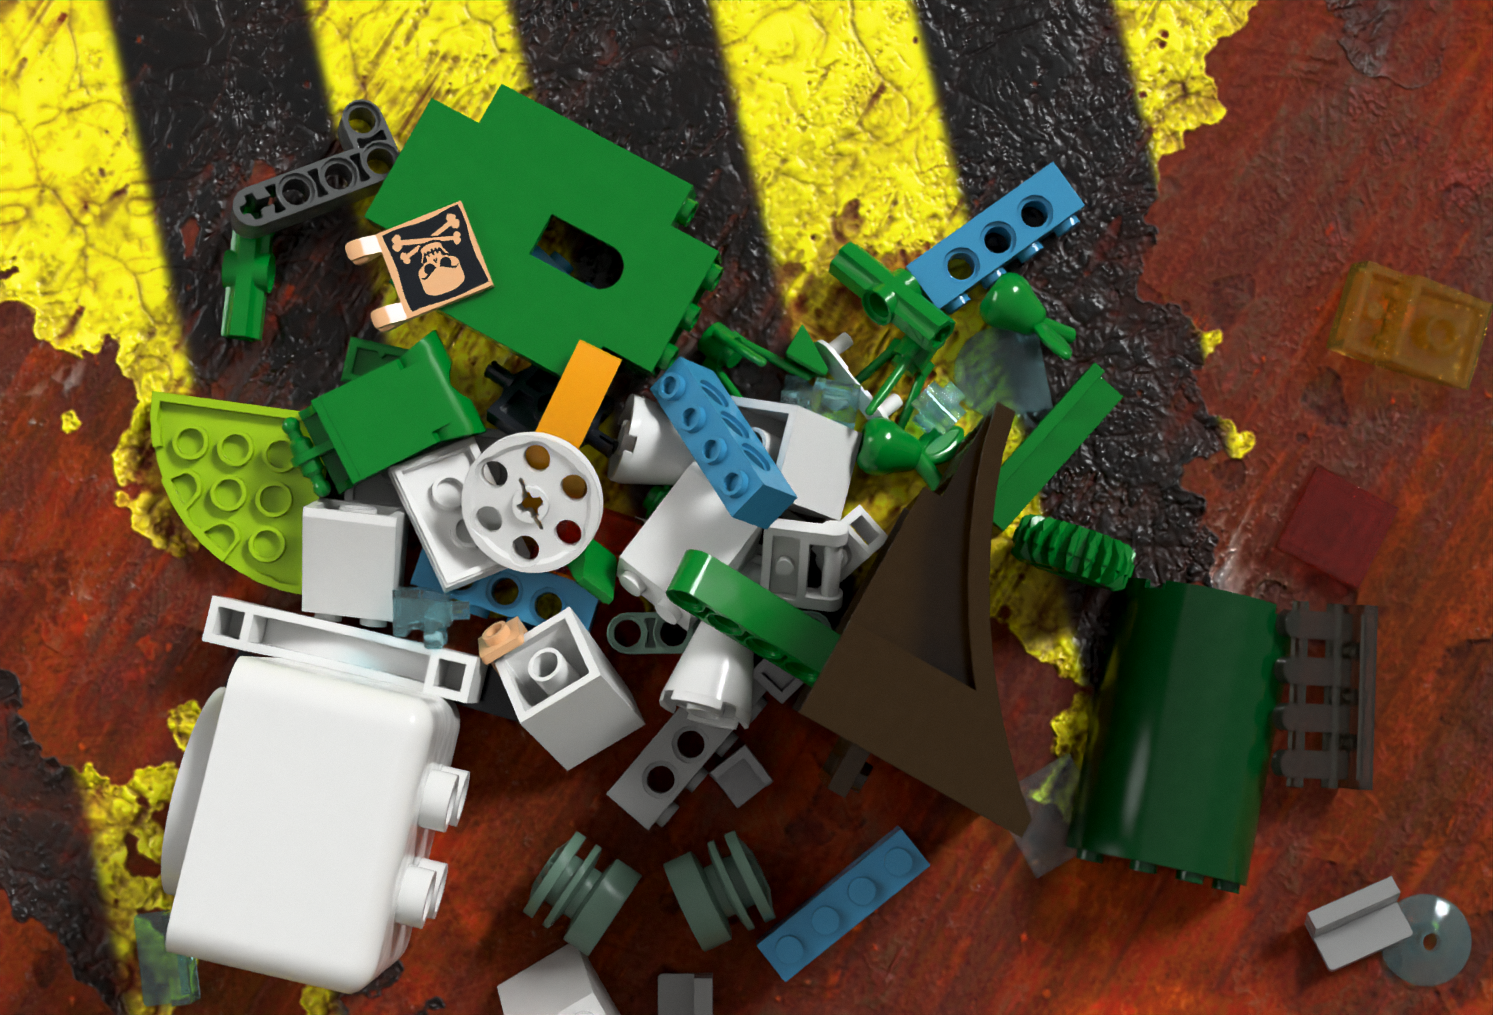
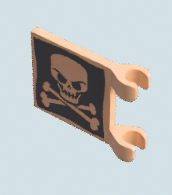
M461 201L378 234L355 239L345 245L348 258L355 265L359 266L383 254L400 299V303L387 305L371 312L373 325L383 333L394 330L412 319L495 287Z

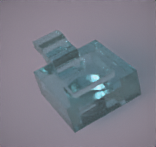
M786 375L785 387L781 392L780 403L801 406L854 430L858 415L861 385L817 377L815 385L812 386L808 381L796 375Z

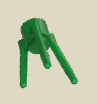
M716 322L709 326L698 342V351L706 356L702 366L715 372L730 396L743 397L722 370V367L732 368L738 364L742 357L761 367L765 366L768 361L806 381L812 379L810 372L747 340L738 332L731 331L721 322Z
M906 334L901 340L894 337L887 349L855 377L857 382L862 384L894 356L891 364L895 369L866 408V415L871 416L875 413L903 374L912 378L917 372L918 374L897 423L898 426L905 430L926 378L935 367L930 360L936 352L926 351Z

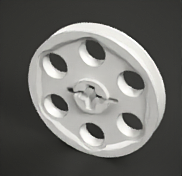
M521 432L496 441L474 461L465 477L462 488V514L467 530L476 545L496 563L519 572H549L572 562L590 544L601 523L603 492L594 467L585 455L571 443L543 432ZM532 445L544 447L550 455L549 466L545 469H535L530 466L526 460L528 447ZM496 461L503 464L508 473L505 484L493 485L487 481L484 476V466L487 462ZM568 475H578L583 478L587 485L586 495L579 499L569 497L563 490V479ZM527 492L533 498L541 497L543 503L538 507V513H535L532 507L524 508L522 502L527 497ZM482 507H494L500 512L502 525L499 529L489 530L481 525L478 514ZM571 520L577 523L581 530V539L573 544L562 541L557 533V525L560 521ZM520 536L532 537L539 546L538 556L533 559L521 557L515 549L516 538Z

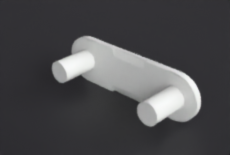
M843 332L829 344L824 340H818L814 343L829 369L828 372L868 420L875 417L889 419L888 417L903 406L901 398L897 394L892 393L883 401L873 415H866L865 410L873 400V397L848 371L849 367L839 356L853 345L851 337Z

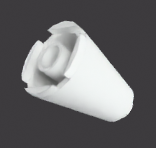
M630 394L618 421V425L622 426L618 439L614 440L619 442V446L609 458L607 477L610 481L617 482L618 484L674 486L685 470L696 460L662 407L642 395Z
M701 620L661 693L660 706L674 714L676 706L682 707L688 712L687 719L701 724L737 730L738 722H740L744 729H748L752 718L754 652Z

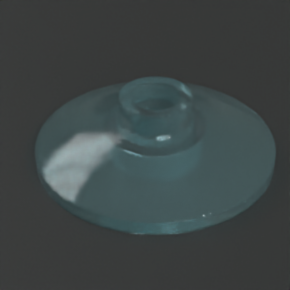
M1432 894L1411 895L1397 902L1413 934L1411 938L1381 951L1388 967L1401 979L1419 986L1440 985L1454 978L1465 966L1472 946L1470 927L1463 913L1450 901ZM1433 933L1437 938V944L1432 950H1426L1423 945L1424 937Z

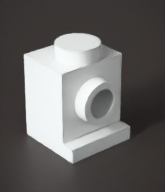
M860 504L840 520L849 527L848 542L842 549L840 582L876 552L888 537ZM814 545L811 549L817 555L816 564L822 571L824 546Z

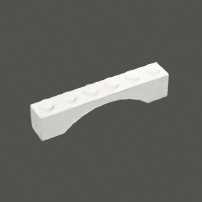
M213 595L202 641L341 671L463 703L480 702L488 664L485 665L480 656L321 620L234 598Z

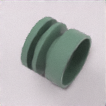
M735 830L724 834L732 853L726 857H723L714 840L707 843L712 864L703 867L692 851L663 865L686 920L704 952L732 939L728 917L734 914L737 915L748 931L754 929L755 925L748 908L755 904L765 923L776 918L772 907L771 889L752 849L739 838Z
M577 831L569 841L557 848L531 886L532 889L528 903L523 912L533 918L543 903H548L553 908L542 925L548 929L563 914L571 920L563 940L589 956L642 875L619 859L613 861L603 873L595 869L602 850L597 844L585 861H583L576 854L585 842L586 837Z

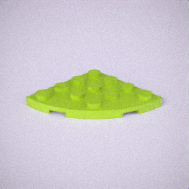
M152 391L150 411L152 445L156 451L157 462L162 475V484L184 524L213 555L238 572L258 583L281 591L302 595L303 507L323 497H319L314 493L311 480L303 477L299 467L293 468L290 459L294 458L289 449L291 441L282 430V422L289 417L296 418L300 423V430L303 436L311 439L298 413L300 411ZM324 465L322 473L326 479L327 468Z

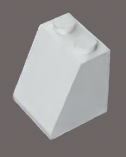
M731 396L798 497L787 509L808 516L840 521L862 433L798 405Z
M693 461L619 556L616 576L629 593L637 597L641 595L652 603L662 619L673 625L677 623L688 631L698 618L675 605L666 596V590L685 551L689 549L703 551L740 573L756 555L763 528L731 517L699 465Z
M320 498L303 507L302 611L315 613L314 618L330 622H341L342 616L360 618L359 624L368 627H387V621L394 622L400 616L410 519L404 507Z
M570 606L526 632L522 645L494 660L520 724L567 771L646 725L631 691Z
M569 943L497 986L504 1015H621L588 957Z

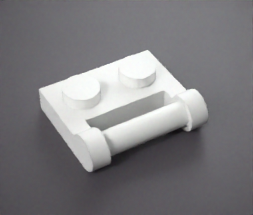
M777 518L767 530L764 529L760 586L796 608L827 612L839 610L842 607L843 591L839 588L842 549L848 542V525L837 520H830L821 524ZM811 544L824 546L821 586L818 588L807 587Z

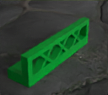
M1093 363L1001 465L993 516V525L1001 532L1013 522L1123 398L1118 391L1101 377L1105 371L1096 363Z

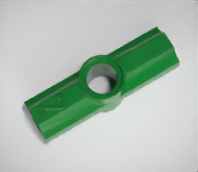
M245 207L243 215L251 214L254 219H259L261 211L253 212L250 207ZM232 230L230 250H226L222 264V286L226 290L221 326V336L224 338L248 342L262 341L267 294L272 292L275 281L276 264L275 256L272 254L275 233L256 239H247L239 236Z
M851 241L841 247L838 254L830 262L829 273L861 298L864 311L878 325L894 324L926 351L930 350L932 353L940 349L953 333L956 322L922 296L920 284L909 271L898 268L892 272L858 244H853Z

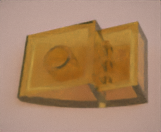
M1372 261L1351 263L1326 349L1414 378L1456 389L1469 390L1493 310V304L1418 274L1408 276Z

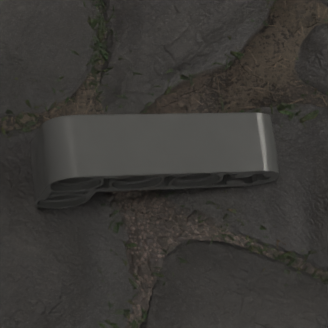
M360 99L352 101L345 107L337 131L344 152L240 190L234 197L230 214L231 227L235 233L247 239L260 238L376 195L400 154L377 105L371 101ZM354 119L363 120L368 123L371 131L367 133L356 132L351 128L349 122ZM374 159L381 160L386 163L389 172L385 174L375 173L369 168L367 162ZM333 174L340 175L346 180L348 187L340 190L334 189L328 185L325 178ZM287 190H297L304 195L306 202L301 205L290 204L283 197V193ZM272 198V205L268 206L269 199ZM245 207H250L253 212L261 211L259 219H254L251 214L243 215Z

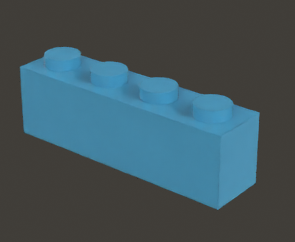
M897 826L756 939V946L782 979L787 982L927 869L930 864L905 832Z

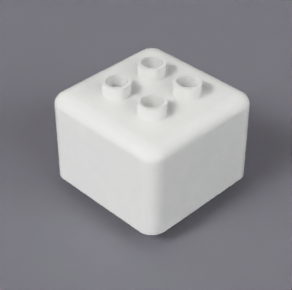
M240 656L232 668L226 688L220 687L216 689L204 705L189 738L173 789L161 856L163 890L165 893L175 896L166 933V951L346 994L362 990L403 955L408 946L412 927L422 929L427 918L435 919L446 883L448 864L430 860L431 847L435 831L446 832L448 825L455 827L458 825L467 795L470 771L451 767L460 729V714L455 702L405 687L283 658Z

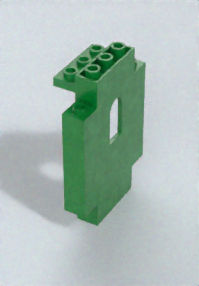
M502 83L479 123L431 98L364 216L373 227L386 231L461 201L495 287L437 309L435 312L561 379L580 339L622 359L628 369L644 378L648 375L657 379L661 370L666 372L675 362L680 348L675 346L683 330L690 332L694 328L702 312V308L697 306L706 290L709 292L714 291L724 272V268L720 266L722 258L718 250L678 230L680 225L685 227L689 225L698 208L699 203L695 201L697 195L692 184ZM553 216L605 243L620 253L624 269L620 279L613 286L605 289L592 288L531 255ZM391 278L389 283L395 288Z

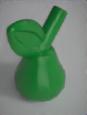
M1012 272L1001 274L979 305V314L982 320L995 329L1012 331L1025 336L1036 333L1043 344L1063 360H1069L1072 356L1069 344L1076 338L1075 329L1046 317L1045 307L1023 276Z
M883 417L871 418L861 429L862 438L856 462L861 470L872 476L908 472L915 469L930 490L934 492L943 476L935 465L948 462L954 457L961 440L964 438V430L956 425H942L931 428L917 439L890 419Z

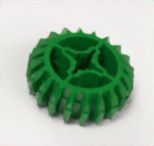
M1033 514L1022 517L1019 526L1015 528L1012 538L1013 545L1010 552L1018 561L1039 570L1095 588L1098 587L1111 591L1125 589L1128 578L1131 579L1135 567L1133 562L1136 553L1128 544L1080 525H1074L1051 517L1047 518Z

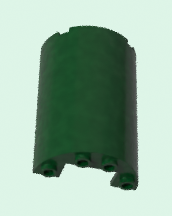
M1128 578L1125 589L1116 591L1065 847L1077 849V859L1103 864L1105 856L1130 860L1129 869L1157 875L1158 866L1176 870L1175 879L1203 885L1205 877L1213 879L1211 888L1239 894L1240 886H1247L1298 616L1293 611L1283 609L1282 614L1275 613L1277 604L1234 592L1167 580L1166 583L1163 582L1154 587L1150 586L1151 580Z

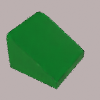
M801 325L787 349L784 359L810 372L813 378L824 381L829 369L807 330Z
M592 539L586 549L576 559L567 564V567L578 585L604 604L607 603L609 605L614 599L617 559L613 553Z

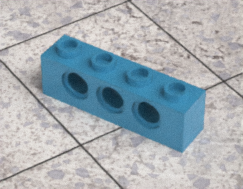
M1052 162L905 267V270L909 271L920 284L922 296L941 311L945 310L950 316L971 300L967 293L978 285L982 284L985 290L993 286L1001 274L1007 273L1004 267L1018 258L1022 264L1044 248L1040 243L1044 238L1053 232L1059 238L1079 224L1080 220L1077 218V215L1084 208L1085 204L1055 163ZM1028 207L1038 209L1043 215L1044 224L1040 227L1026 225L1022 220L1021 211ZM991 233L1002 235L1008 244L1007 251L998 254L989 251L984 242L985 236ZM954 259L966 261L971 267V276L964 280L952 277L948 271V263Z
M679 356L653 384L650 390L731 517L767 530L798 497L715 372Z
M423 547L410 584L421 587L420 597L444 605L447 596L463 601L462 611L488 619L490 611L507 616L506 622L518 616L528 631L533 626H538L546 621V619L540 616L537 608L539 600L546 594H556L562 602L561 611L570 606L589 633L601 603L599 599L578 585L574 580L550 572L526 573L509 568L475 581L466 590L454 589L444 593ZM512 579L518 586V596L513 603L502 605L495 597V588L502 580Z

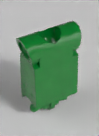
M433 330L399 359L393 360L311 400L312 404L309 407L298 412L311 439L303 436L300 430V423L296 418L289 417L282 422V430L291 441L289 449L294 458L290 459L293 468L299 467L303 477L311 480L313 491L317 496L326 497L331 492V484L322 473L324 465L340 494L389 470V467L403 463L441 443L488 432L472 400L460 394L451 385L450 371L453 362L437 330Z

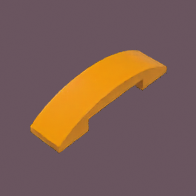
M580 339L535 432H543L562 438L579 450L622 359ZM532 445L527 448L526 460L535 469H545L549 466L550 455L544 447ZM527 492V497L522 502L524 508L532 507L535 513H538V507L543 503L541 497L533 498Z

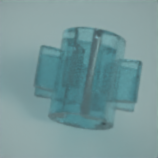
M934 380L911 403L919 412L912 421L927 435L935 428L944 436L967 413L959 405L966 396L951 381L942 388Z

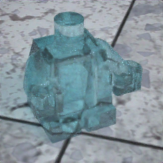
M396 587L392 590L393 637H405L411 633V630L420 629V631H424L425 648L442 649L443 645L447 643L446 628L453 624V620H470V601H452V593H444V591L428 587Z

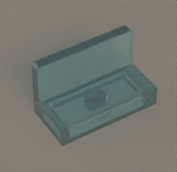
M172 909L141 913L134 917L143 1002L146 1006L172 1003V1007L188 1005L201 998L196 958L166 951V933Z

